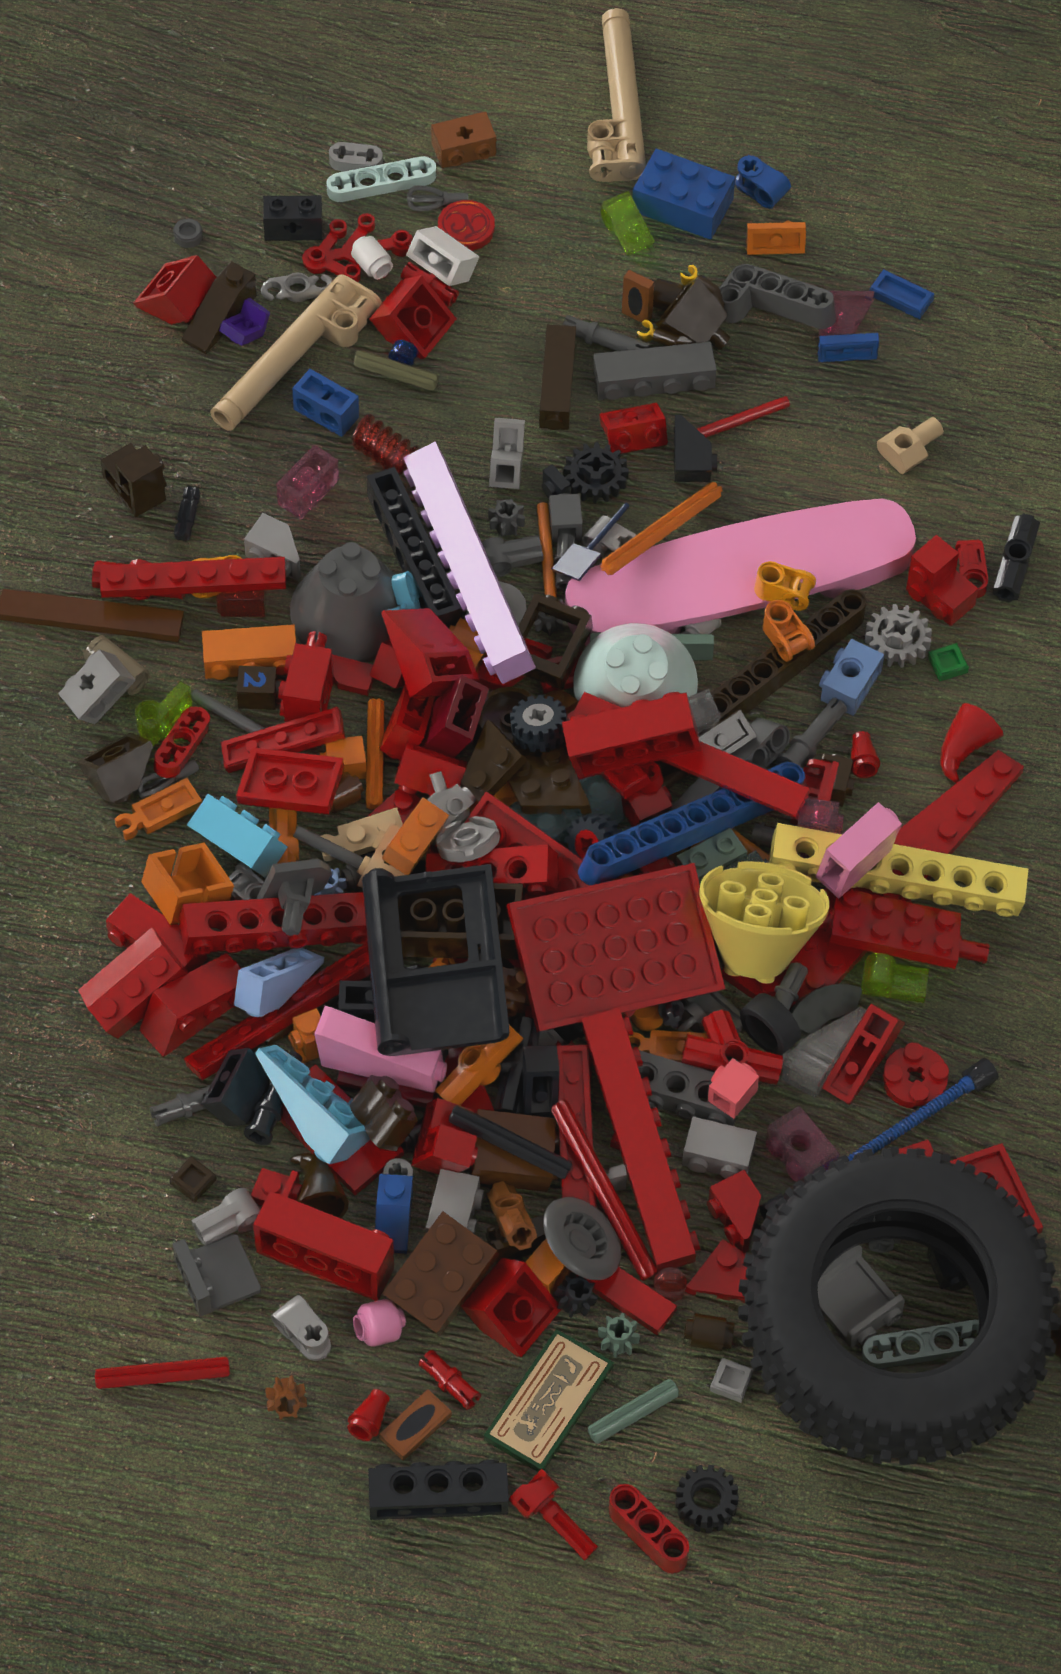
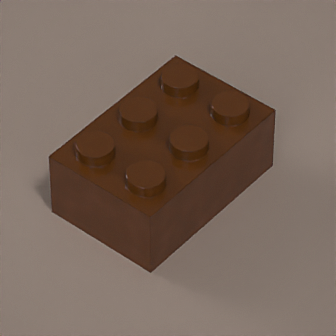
M442 1211L382 1294L438 1336H441L500 1254L495 1248Z

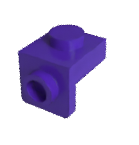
M251 298L244 300L241 313L222 321L219 331L229 337L232 342L243 346L263 337L270 312Z

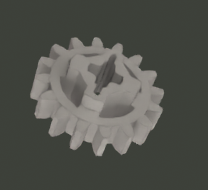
M893 604L891 611H888L883 606L881 607L880 615L876 613L871 615V622L866 624L864 641L866 644H869L870 648L884 654V658L887 659V666L891 667L895 661L898 662L900 668H903L905 661L915 665L917 657L922 659L925 657L926 650H929L931 645L932 628H927V618L919 619V610L910 613L908 605L903 610H898V606ZM883 627L881 635H878L879 630ZM918 636V641L913 645L915 637Z

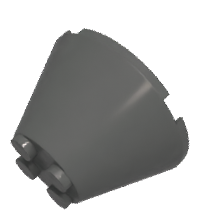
M355 542L345 543L343 546L328 552L299 582L291 598V624H295V634L300 642L306 645L308 633L316 631L315 640L317 642L318 633L321 632L327 636L325 648L332 649L333 655L361 662L375 660L381 643L390 639L381 612L400 606L397 605L391 583L392 576L396 573L374 554L360 547Z

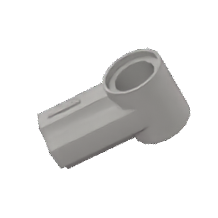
M238 1188L224 1197L219 1206L192 1219V1226L201 1243L208 1245L237 1230L238 1232H247L253 1229V1223L260 1209L246 1188Z

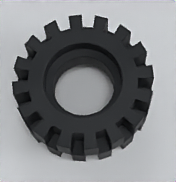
M708 1464V1470H703V1466L699 1465L696 1466L695 1472L690 1469L686 1472L685 1478L681 1477L679 1487H677L675 1504L676 1508H678L679 1518H685L684 1524L687 1527L693 1524L695 1525L694 1531L700 1532L702 1527L706 1528V1533H712L714 1527L717 1528V1531L723 1529L724 1523L729 1525L732 1522V1517L735 1516L739 1498L738 1486L733 1484L734 1478L732 1475L729 1474L726 1477L725 1469L720 1467L717 1472L714 1471V1465ZM702 1488H711L719 1494L721 1501L716 1508L704 1510L696 1505L694 1501L695 1493Z

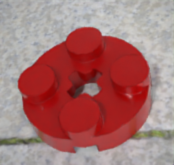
M912 1042L893 1052L887 1059L883 1071L884 1088L891 1100L902 1107L913 1109L914 1106H925L929 1101L946 1091L949 1068L942 1057L935 1051L922 1047L919 1043ZM910 1072L921 1073L923 1081L915 1080L911 1082L909 1080Z

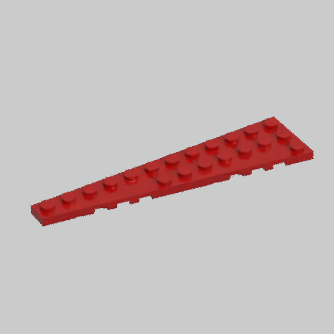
M997 750L902 826L894 844L952 855L1020 777L1024 766L1000 750ZM893 869V870H892V872H893L894 874H896V875H899V876H903V875H904V874H903L901 871H899V870H896V869ZM923 875L928 881L932 878L929 875ZM825 888L824 891L829 898V908H832L834 894L828 888ZM850 888V890L897 899L901 901H912L910 899L904 898L902 895L899 894H877L872 892L870 889L866 888ZM818 928L790 962V964L801 963L808 969V973L797 993L799 999L815 989L839 984L867 951L829 943L830 934L825 933V929ZM790 964L780 975L775 976L774 982L767 984L761 983L755 978L728 975L724 969L721 973L723 979L752 999L759 993H766L774 997L776 994L774 989L776 986H780Z

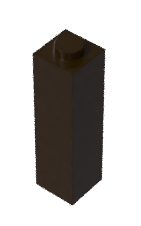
M547 324L539 428L569 430L576 326Z

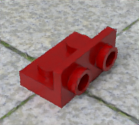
M657 402L599 414L600 425L607 436L608 444L611 445L612 453L620 450L622 454L663 446L668 443L666 418Z

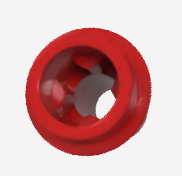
M865 731L856 732L852 736L850 759L853 760L852 771L859 778L873 777L880 767V759L871 741V736Z
M373 1389L369 1396L349 1416L347 1429L352 1436L361 1441H370L379 1434L386 1406L390 1401L389 1396L385 1392Z

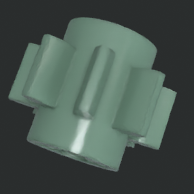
M621 1313L620 1317L613 1319L607 1316V1328H598V1337L604 1338L601 1342V1350L609 1349L613 1353L614 1358H617L618 1354L625 1352L631 1355V1343L639 1344L640 1334L634 1333L637 1329V1321L629 1322L625 1318L624 1313ZM621 1333V1338H617L616 1334Z

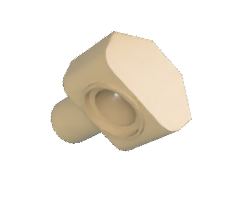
M930 417L912 430L899 426L877 441L878 451L899 473L905 474L927 459L929 455L924 446L943 434V427L935 417Z

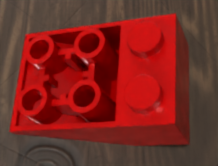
M430 608L383 610L381 612L410 698L441 696L461 675L473 681L479 679L469 650Z

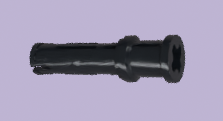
M285 1050L291 1056L302 1062L303 1058L300 1054L291 1050L290 1052H288V1050ZM270 1082L263 1100L257 1102L254 1107L255 1115L251 1125L246 1126L244 1130L245 1137L259 1145L271 1144L273 1139L272 1131L276 1122L281 1121L283 1116L281 1108L283 1101L272 1082Z

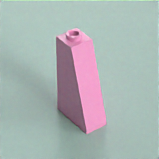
M324 1007L315 1031L321 1066L365 1077H370L371 1075L388 1076L399 1085L433 1093L437 1082L444 1080L447 1063L443 1062L441 1050L399 1056L382 1055L377 1050L374 1023L332 1007Z

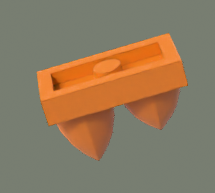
M787 220L784 223H747V255L805 253V222Z

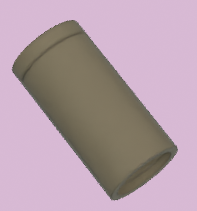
M104 635L97 636L90 642L84 652L85 660L99 649L114 654L136 680L126 690V693L132 696L143 689L150 676L149 670Z

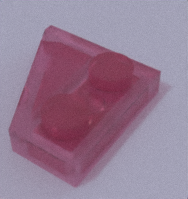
M830 291L834 296L837 320L829 328H818V335L855 334L873 303L874 291Z

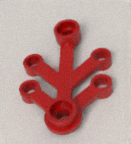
M369 213L361 214L358 217V227L343 247L333 250L332 248L338 239H342L347 235V224L342 219L331 221L329 225L330 232L319 246L308 248L303 253L302 261L307 270L313 274H321L327 270L336 275H346L359 282L361 279L360 265L351 256V251L357 239L363 236L366 237L368 233L373 232L375 229V218ZM398 230L391 238L377 241L385 251L391 250L396 256L404 257L408 252L413 237L406 230ZM345 259L353 264L344 266L336 261ZM354 272V273H356V274H355V275H349L348 273Z

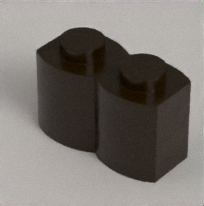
M371 1075L350 1103L351 1111L358 1121L365 1126L368 1137L378 1148L397 1151L418 1122L413 1112L414 1108L411 1103L402 1098L398 1090L399 1086L392 1078Z

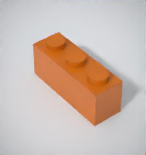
M295 624L202 631L205 679L223 680L228 677H238L239 666L276 667L277 675H287L288 673H285V662L287 655L293 654L296 643Z

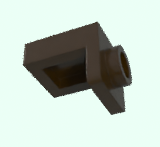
M822 754L821 760L839 762L833 786L831 805L843 807L845 797H852L856 778L851 777L853 760L839 754Z

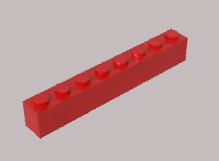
M620 1008L581 1018L583 1032L657 1273L696 1262L695 1251L700 1250L699 1241L695 1230L689 1232L686 1220L691 1219L686 1200L679 1201L676 1189L681 1188L676 1168L669 1169L666 1158L672 1156L667 1139H660L657 1130L658 1127L662 1126L657 1107L650 1108L647 1097L652 1096V1091L648 1078H641L638 1069L639 1066H643L638 1046L632 1048L629 1036L634 1035L628 1016L622 1017Z

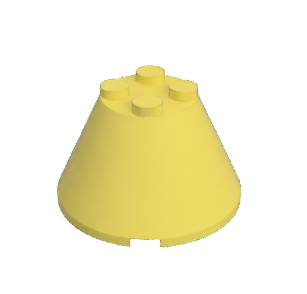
M753 861L738 862L737 868L723 870L724 867L722 865L718 866L703 877L699 895L724 964V971L731 976L741 975L755 978L761 983H772L775 980V976L780 975L824 922L829 911V898L824 889H820L819 892L811 885V878L784 866Z

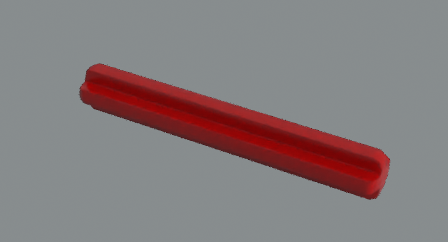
M227 1357L98 1368L95 1370V1384L98 1389L221 1378L230 1375V1365Z

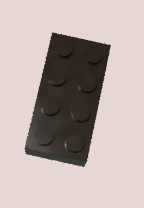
M493 883L501 959L519 960L507 904L526 900L523 884ZM454 888L399 897L398 907L403 957L469 958L463 897L460 889Z

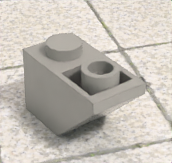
M262 513L244 538L245 556L248 558L285 557L286 577L298 581L301 577L300 559L289 525Z

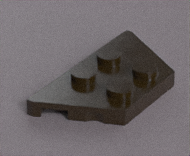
M556 744V748L553 750L546 748V752L541 753L540 749H536L535 752H530L529 748L520 750L528 761L508 782L523 814H563V809H581V814L592 813L590 803L562 744Z

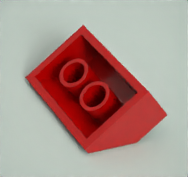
M150 928L78 991L86 1007L108 1034L119 1039L144 1017L153 991L189 972L155 929Z

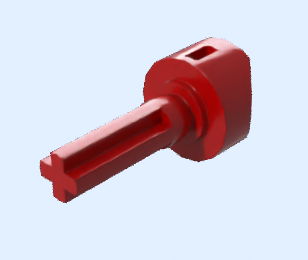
M541 1469L528 1484H522L510 1496L509 1501L525 1519L540 1513L542 1518L585 1561L596 1551L598 1546L563 1511V1508L553 1501L555 1498L554 1494L559 1490L560 1486Z

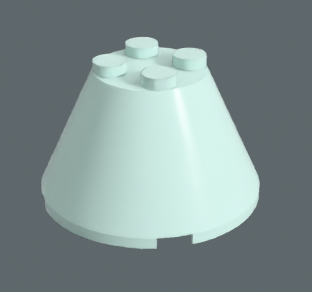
M629 623L615 626L602 632L586 646L579 657L574 672L575 699L579 701L583 693L587 692L623 708L631 706L637 700L646 699L652 701L660 699L670 692H686L691 707H693L697 695L698 678L691 655L675 636L653 625Z

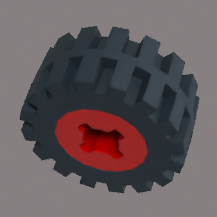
M603 813L581 817L572 822L573 826L567 829L570 835L565 836V842L569 843V847L566 848L583 860L588 848L592 844L622 832V829H617L618 822L616 820L611 821V816L603 815Z

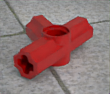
M722 1009L703 1017L701 1023L707 1038L687 1034L681 1063L716 1071L721 1065L725 1067L730 1062L726 1056H732L739 1063L750 1065L759 1076V1081L777 1085L782 1070L783 1056L748 1048L740 1040L729 1011H723Z

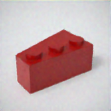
M225 953L156 989L151 995L139 1031L164 1058L232 1007H236L234 1006L238 970L241 969L240 966L228 953Z

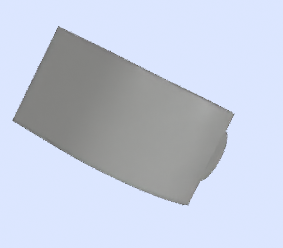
M495 418L489 487L519 489L523 465L525 420Z

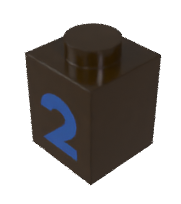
M239 666L237 683L238 709L276 710V698H278L279 686L282 680L277 679L276 667Z

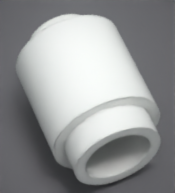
M363 236L354 242L351 256L368 276L378 280L385 277L392 270L393 263L391 262L390 255L373 236Z

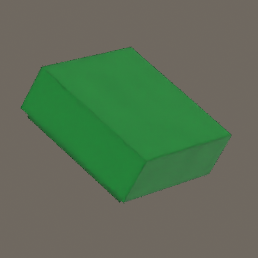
M957 643L928 652V659L939 682L968 673L969 666Z

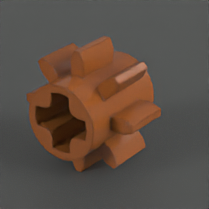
M293 1375L283 1379L275 1377L273 1388L268 1387L265 1389L266 1398L269 1399L266 1402L268 1412L275 1410L279 1414L280 1420L290 1416L297 1418L299 1408L307 1407V1398L303 1396L306 1393L305 1384L297 1385Z

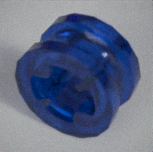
M397 340L394 342L388 358L412 366L414 359L418 355V350L408 341Z

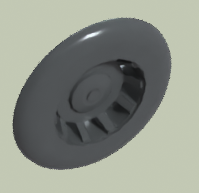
M563 1197L553 1201L544 1213L543 1227L547 1242L555 1256L569 1270L583 1278L603 1280L612 1276L620 1264L621 1247L618 1236L609 1220L596 1207L584 1200L574 1197Z

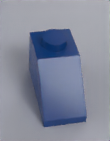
M379 1174L375 1229L385 1232L393 1239L394 1253L407 1254L413 1200V1176Z

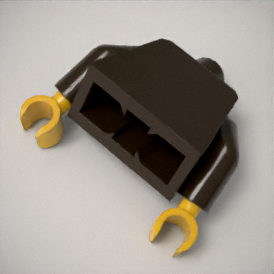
M689 265L688 272L692 276L688 277L680 273L681 283L685 287L657 321L656 325L658 328L654 329L653 324L649 320H644L642 325L650 328L647 333L637 331V334L642 341L654 340L665 346L709 341L718 350H721L730 340V336L719 327L727 317L720 288L705 276H698L696 266Z

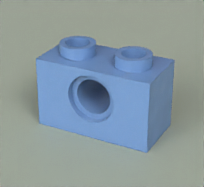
M851 639L845 649L841 647L838 650L833 661L834 667L831 671L826 670L820 680L819 687L822 688L821 701L828 704L832 698H837L834 706L841 700L847 707L846 713L854 716L882 671L884 654Z

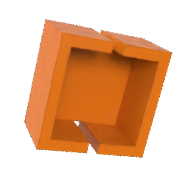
M205 842L180 847L176 862L177 853L174 849L148 855L141 882L170 925L179 924L178 920L182 904L230 901L234 884Z

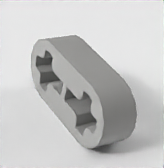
M338 142L329 149V164L333 169L343 172L383 164V152L374 145Z

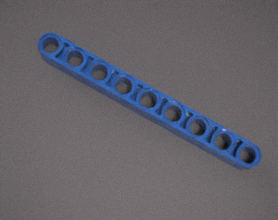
M785 762L768 769L801 785L805 779L803 769L792 762ZM723 788L592 844L588 848L578 869V876L588 885L611 881L774 809Z

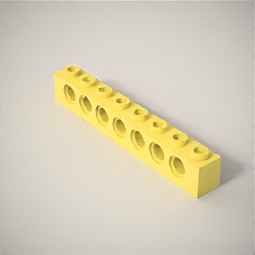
M777 823L772 836L769 863L796 870L811 878L813 882H820L816 878V874L825 851L842 834ZM893 844L891 851L851 888H866L877 894H899L910 900L921 898L931 900L938 905L953 904L964 906L971 911L986 910L996 912L1003 917H1011L1013 915L1019 916L1025 904L1029 869ZM797 853H806L810 858H802ZM893 869L899 870V871H901L904 875H903V876L896 875V874H894V873L892 872V870H893ZM923 875H929L933 877L935 881H928L923 877ZM954 881H961L966 887H960ZM986 887H993L998 893H992Z

